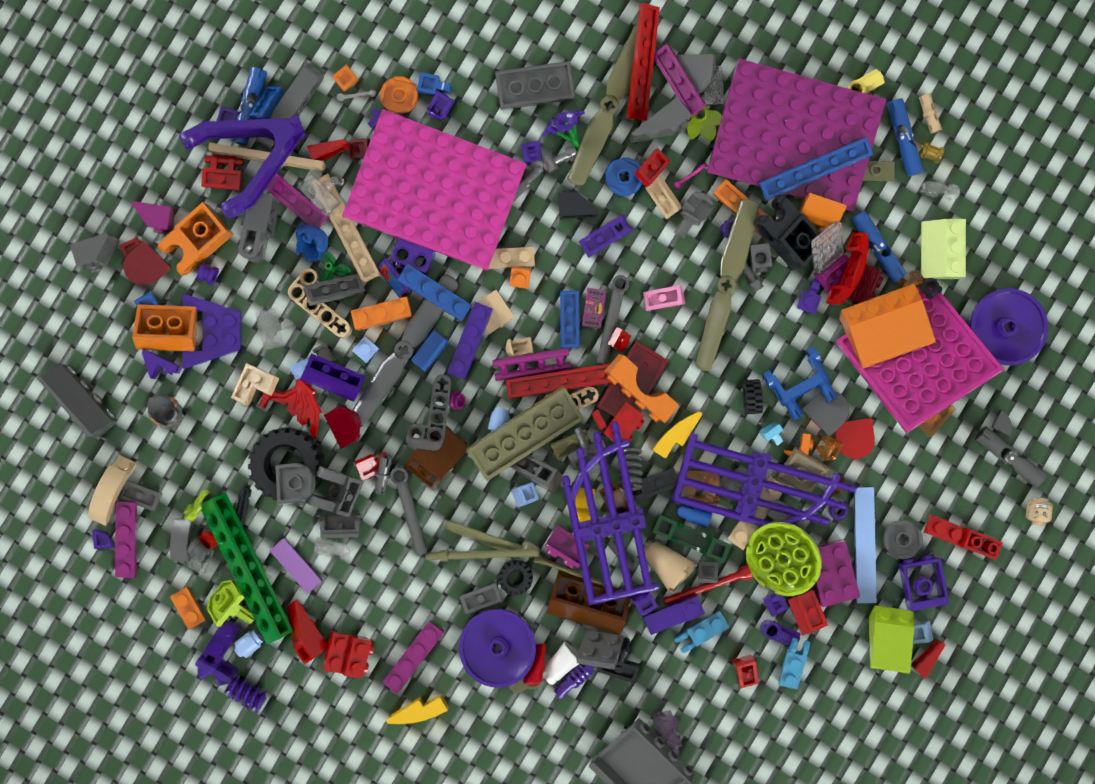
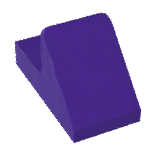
M143 349L142 356L151 379H156L161 367H163L162 371L167 374H180L182 366L149 350Z

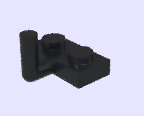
M624 637L615 670L598 667L597 672L631 683L635 682L640 664L626 660L630 645L628 637Z

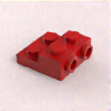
M331 631L322 670L362 679L363 674H367L369 669L367 658L368 655L373 653L374 646L371 644L372 641L367 637Z

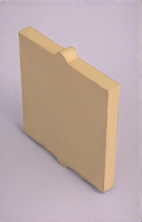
M497 290L486 297L482 296L481 300L478 301V303L494 309L486 327L488 335L498 328H503L504 324L515 318Z

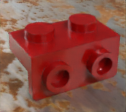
M625 402L603 434L614 441L611 425L613 422H618L622 440L628 439L630 442L633 438L631 434L634 429L639 430L645 422L642 419L645 415Z

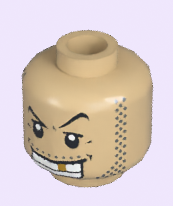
M1033 497L1032 500L1027 502L1026 518L1032 521V525L1044 526V522L1051 521L1053 504L1048 502L1049 499Z

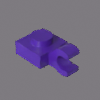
M813 279L811 281L808 291L802 290L796 309L816 314L822 297L817 295L820 287L818 280Z

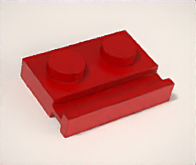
M813 589L787 599L802 636L829 626Z

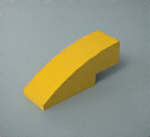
M696 412L676 423L657 441L652 451L666 458L675 443L683 446L703 413Z
M442 694L426 703L419 697L389 715L386 722L387 724H408L425 721L448 711L449 706Z

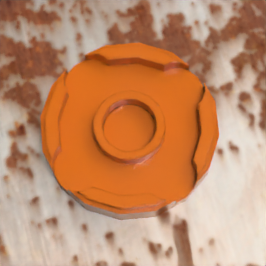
M395 76L383 84L380 91V99L383 106L389 112L404 115L416 107L418 92L415 84L410 79L403 76Z

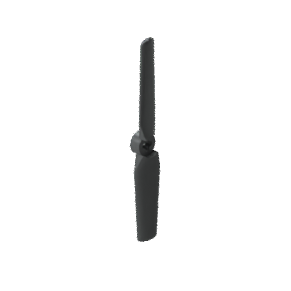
M444 274L437 282L452 293L458 287V282L447 274ZM425 299L406 324L402 341L395 345L394 353L381 362L354 406L353 410L358 414L362 427L402 375L405 361L412 357L413 349L426 340L443 312L442 309ZM407 346L408 355L403 354L401 356L399 348Z

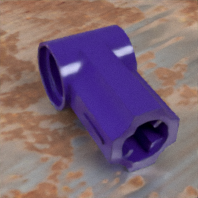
M769 619L763 621L760 625L761 633L770 640H775L789 647L793 638H797L799 643L800 632ZM770 625H774L773 633L767 634V628Z

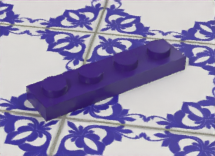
M478 302L474 303L447 373L466 380L494 310L493 308Z

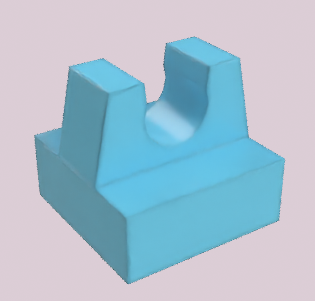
M775 421L759 431L762 438L766 441L771 439L776 445L783 442L779 433L784 430Z

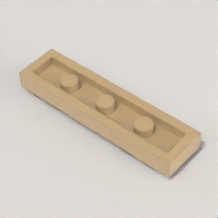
M771 476L767 478V481L781 484ZM763 487L760 499L775 503L782 493ZM757 506L754 517L765 519L770 509ZM738 521L727 539L744 550L759 526Z

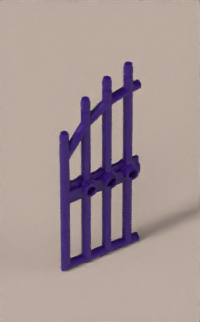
M613 422L611 425L615 444L606 448L603 447L600 432L593 433L597 453L588 462H586L583 448H577L580 472L573 486L570 485L571 482L568 475L562 477L588 605L659 590L657 582L651 583L640 530L646 528L642 508L636 509L624 448L629 446L628 439L622 440L618 422ZM615 451L617 452L629 510L618 514L605 457ZM598 462L609 510V516L600 518L597 515L589 471ZM583 483L591 520L579 522L574 499ZM633 531L644 583V585L634 588L632 587L621 534ZM614 535L625 590L616 592L613 591L602 537ZM595 539L606 594L598 596L594 595L583 543Z
M691 433L671 501L760 527L773 522L754 517L757 506L794 516L782 521L795 525L804 520L828 525V518L820 517L814 513L824 505L845 509L846 504L844 502L831 499L830 496L835 488L856 492L857 487L839 481L841 477L839 474L834 473L831 479L771 462L772 455L753 450L752 456L697 441L698 434ZM694 448L749 463L747 473L743 474L691 459ZM690 466L743 481L741 493L687 478L688 468ZM768 469L824 484L828 487L823 495L820 496L765 479ZM687 485L739 500L736 511L681 496L683 486ZM764 487L816 503L806 511L760 499Z

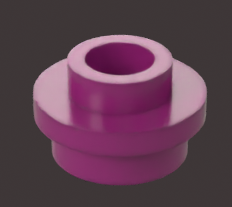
M459 391L452 392L449 397L450 408L452 410H459L464 407L466 402L464 394H461Z

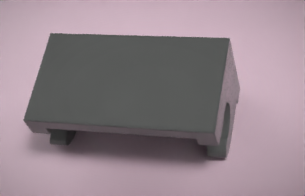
M342 515L322 516V519H320V538L361 536V515H350V517Z

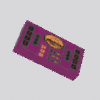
M587 288L582 326L601 329L606 290Z

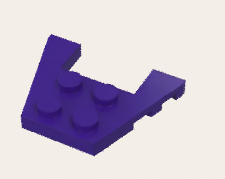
M182 294V306L196 307L197 312H203V351H183V369H188L192 366L242 350L240 311Z

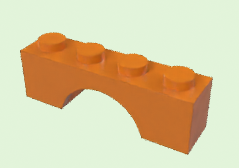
M618 354L604 371L608 375L607 379L614 385L619 384L622 387L620 391L629 398L632 396L636 400L634 403L640 409H646L650 412L648 416L652 420L665 423L680 405L669 395L661 391L652 395L643 394L636 383L638 367L625 355Z

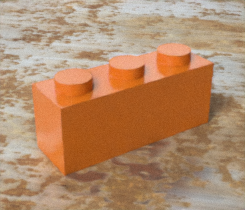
M408 297L351 310L354 327L357 331L412 318L413 316Z

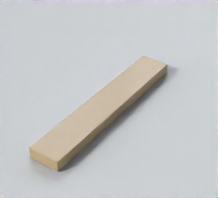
M209 143L208 148L213 154L236 156L237 158L264 162L270 152ZM288 156L283 164L285 166L324 172L326 164L323 161Z
M326 174L312 181L311 183L362 282L365 284L381 276L354 222L342 217L345 204L330 175Z

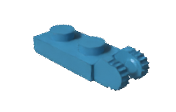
M720 610L687 628V631L675 637L674 640L678 643L690 635L693 641L680 649L682 653H685L730 627Z
M792 639L779 676V686L798 689L807 660L810 641L805 640L802 650L797 651L798 639Z

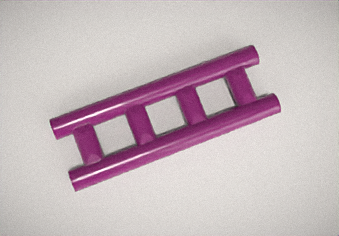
M564 348L492 360L493 368L499 367L500 373H495V380L500 381L571 369L570 362H564V356H569V349ZM556 358L557 364L545 365V359ZM537 361L538 367L526 368V362ZM518 364L519 370H507V365Z

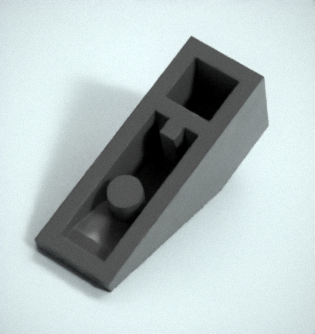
M530 455L510 466L511 469L555 494L562 483L563 476L557 469Z

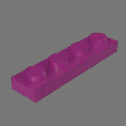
M665 44L656 51L654 60L678 99L691 113L692 118L707 107L671 46Z
M278 174L274 176L266 188L267 191L307 224L321 228L329 219L324 212Z
M118 500L116 501L115 577L135 578L137 576V501Z
M429 620L382 683L398 694L443 635L444 631Z

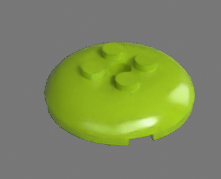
M773 522L763 525L753 533L746 548V560L751 574L760 585L775 591V594L783 596L802 594L808 591L820 576L822 561L817 544L807 532L793 524Z

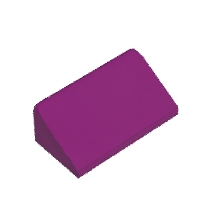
M835 255L813 273L827 292L830 291L832 285L840 283L849 260L848 255Z

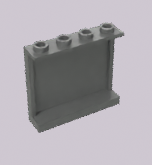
M640 718L595 755L589 765V768L606 784H691L695 775L692 767L686 764L677 752L665 744L664 740L657 736L650 726Z

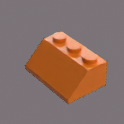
M137 305L132 335L136 349L195 351L197 308L191 306Z

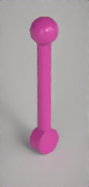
M706 162L681 181L675 182L674 188L679 189L684 182L708 166Z

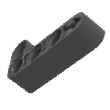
M438 375L434 380L428 424H413L408 428L406 442L410 447L432 451L442 447L451 390V380L448 376ZM440 385L443 386V392H439ZM435 402H442L444 405L439 406ZM438 419L441 423H435L433 420ZM418 434L420 437L413 438L411 435ZM431 437H437L439 440L433 441Z

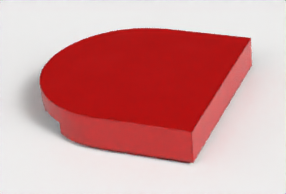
M872 418L846 421L834 433L836 446L844 456L859 459L867 456L872 451L875 444Z

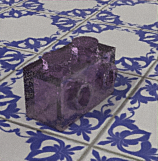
M671 710L652 713L655 734L660 736L665 744L679 754V747H682L680 735H676L675 728H679L677 716H673Z

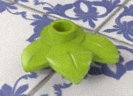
M705 107L700 111L705 113L704 117L699 118V113H697L687 125L690 139H695L700 134L709 141H713L716 137V126L720 125L722 115L718 111Z
M203 490L194 504H189L183 512L185 520L192 522L196 519L202 509V500L210 493L209 490Z

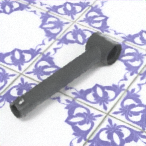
M624 275L614 277L611 283L613 292L598 357L596 356V362L608 364L610 361L609 356L612 346L608 342L617 326L624 292L629 287V280ZM617 279L625 281L626 286L624 289L620 290L615 287Z
M398 466L392 470L390 478L397 486L415 549L413 551L418 556L427 553L428 546H425L407 482L409 472L405 467ZM398 470L403 471L405 474V478L402 481L395 478V472Z

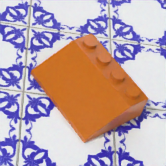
M915 284L841 310L839 320L862 369L936 342L922 298Z

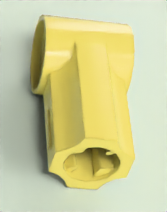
M875 69L858 80L852 81L847 88L856 87L859 92L867 94L885 82L881 72Z

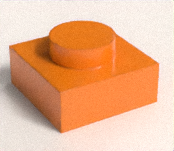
M512 266L509 286L528 289L531 268Z

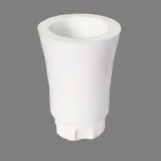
M564 641L559 650L544 665L543 677L549 684L553 685L578 665L576 660L578 652L569 643Z

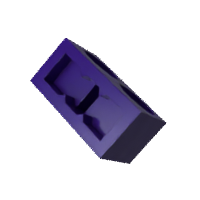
M398 238L390 260L394 262L393 266L404 269L405 265L409 264L421 273L428 275L435 252ZM403 250L407 251L408 257L405 260H400L398 257L399 253ZM420 257L426 258V264L422 267L416 265V261Z

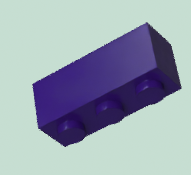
M311 353L300 380L354 402L360 392L365 376Z

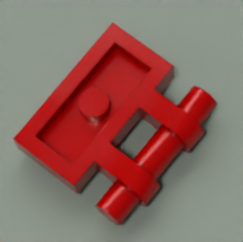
M219 154L205 155L204 162L211 163V168L203 167L201 187L241 191L243 172L235 170V167L243 166L244 159L237 158L236 156L220 157ZM219 164L228 165V170L218 169Z

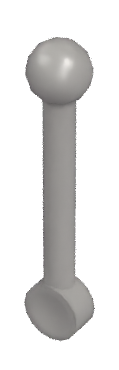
M372 89L369 92L348 95L339 93L337 99L342 102L347 98L374 97L376 91Z

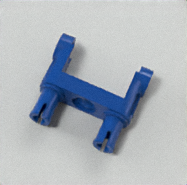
M813 346L806 349L805 352L809 358L808 362L816 375L789 390L784 391L776 375L773 376L770 370L762 373L765 383L770 389L772 388L780 404L787 408L793 421L804 416V413H802L795 401L797 400L796 398L816 387L821 390L827 403L838 397L829 383L830 377L822 366L820 356Z

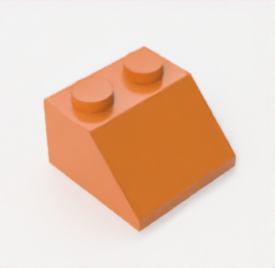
M809 193L802 200L799 212L801 214L804 213L809 221L818 228L819 232L823 233L827 230V234H829L828 229L833 224H835L833 231L836 230L847 205Z

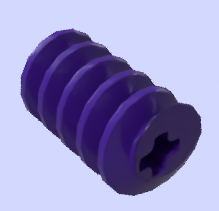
M239 674L231 680L223 694L229 691V698L236 695L235 702L243 699L241 705L244 707L249 703L248 710L251 711L255 708V714H257L267 699V691L265 690L260 694L259 686L253 690L254 683L252 682L247 686L246 678L240 682L241 675Z

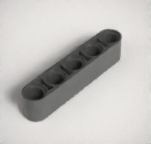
M306 64L275 107L269 119L299 116L322 83L324 74L311 65ZM256 137L255 139L270 151L275 146V142L267 137Z

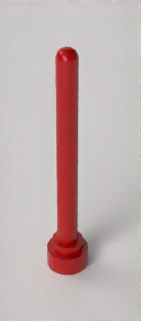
M748 564L740 566V569L737 570L738 572L718 578V583H704L670 595L663 599V603L668 605L738 579H745V581L753 579Z

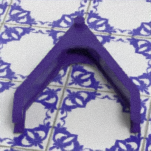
M297 115L291 118L201 122L179 135L186 150L192 149L209 139L267 137L275 142L273 150L246 189L221 204V209L227 219L236 217L256 204L300 139L305 137L300 118Z

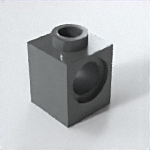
M770 244L750 245L748 251L750 269L756 270V273L767 272V268L772 267ZM757 254L764 256V263L760 264L756 261Z

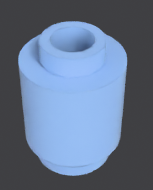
M495 407L494 412L492 411L488 429L492 432L508 422L511 417L509 416L510 411Z
M256 630L249 631L234 643V651L239 657L244 656L247 658L261 647V643L264 640Z

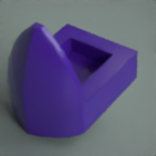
M437 90L427 107L428 115L436 120L445 119L455 100Z
M650 592L631 596L641 616L659 607Z

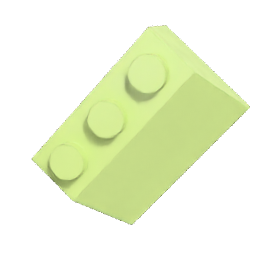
M941 219L921 222V279H961L966 277V219Z

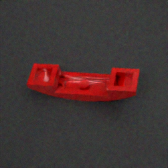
M852 233L846 248L851 255L839 285H832L825 303L841 305L857 287L867 261V233Z

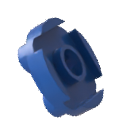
M627 157L614 160L608 166L605 175L606 185L609 190L618 196L626 197L636 193L642 185V182L634 174L640 167V164ZM620 173H628V178L630 179L622 182L619 176Z

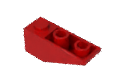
M296 599L287 606L289 623L293 629L291 633L293 649L302 662L306 664L324 652L328 644L325 637L317 630L314 621L305 612L304 606Z

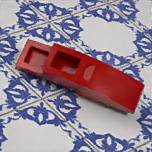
M931 514L924 529L926 534L997 560L1003 544L999 540Z

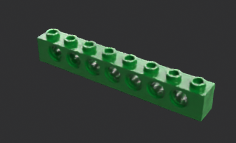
M223 493L203 503L201 511L239 589L244 595V599L266 645L292 633L293 629L227 494Z

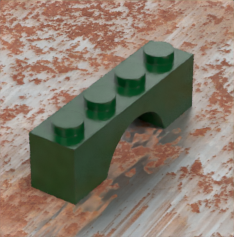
M659 513L651 529L652 533L687 546L723 563L732 546L727 542Z

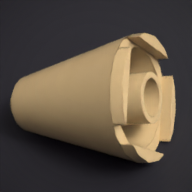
M650 541L644 547L647 561L670 593H673L677 589L676 586L682 584L697 566L693 561L658 541Z

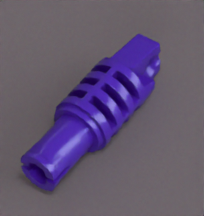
M578 664L566 674L565 680L554 690V693L562 699L573 688H578L595 672L593 669L596 666Z

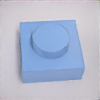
M364 336L352 351L364 362L368 363L378 352L379 348Z
M307 358L290 366L296 380L301 378L308 362Z

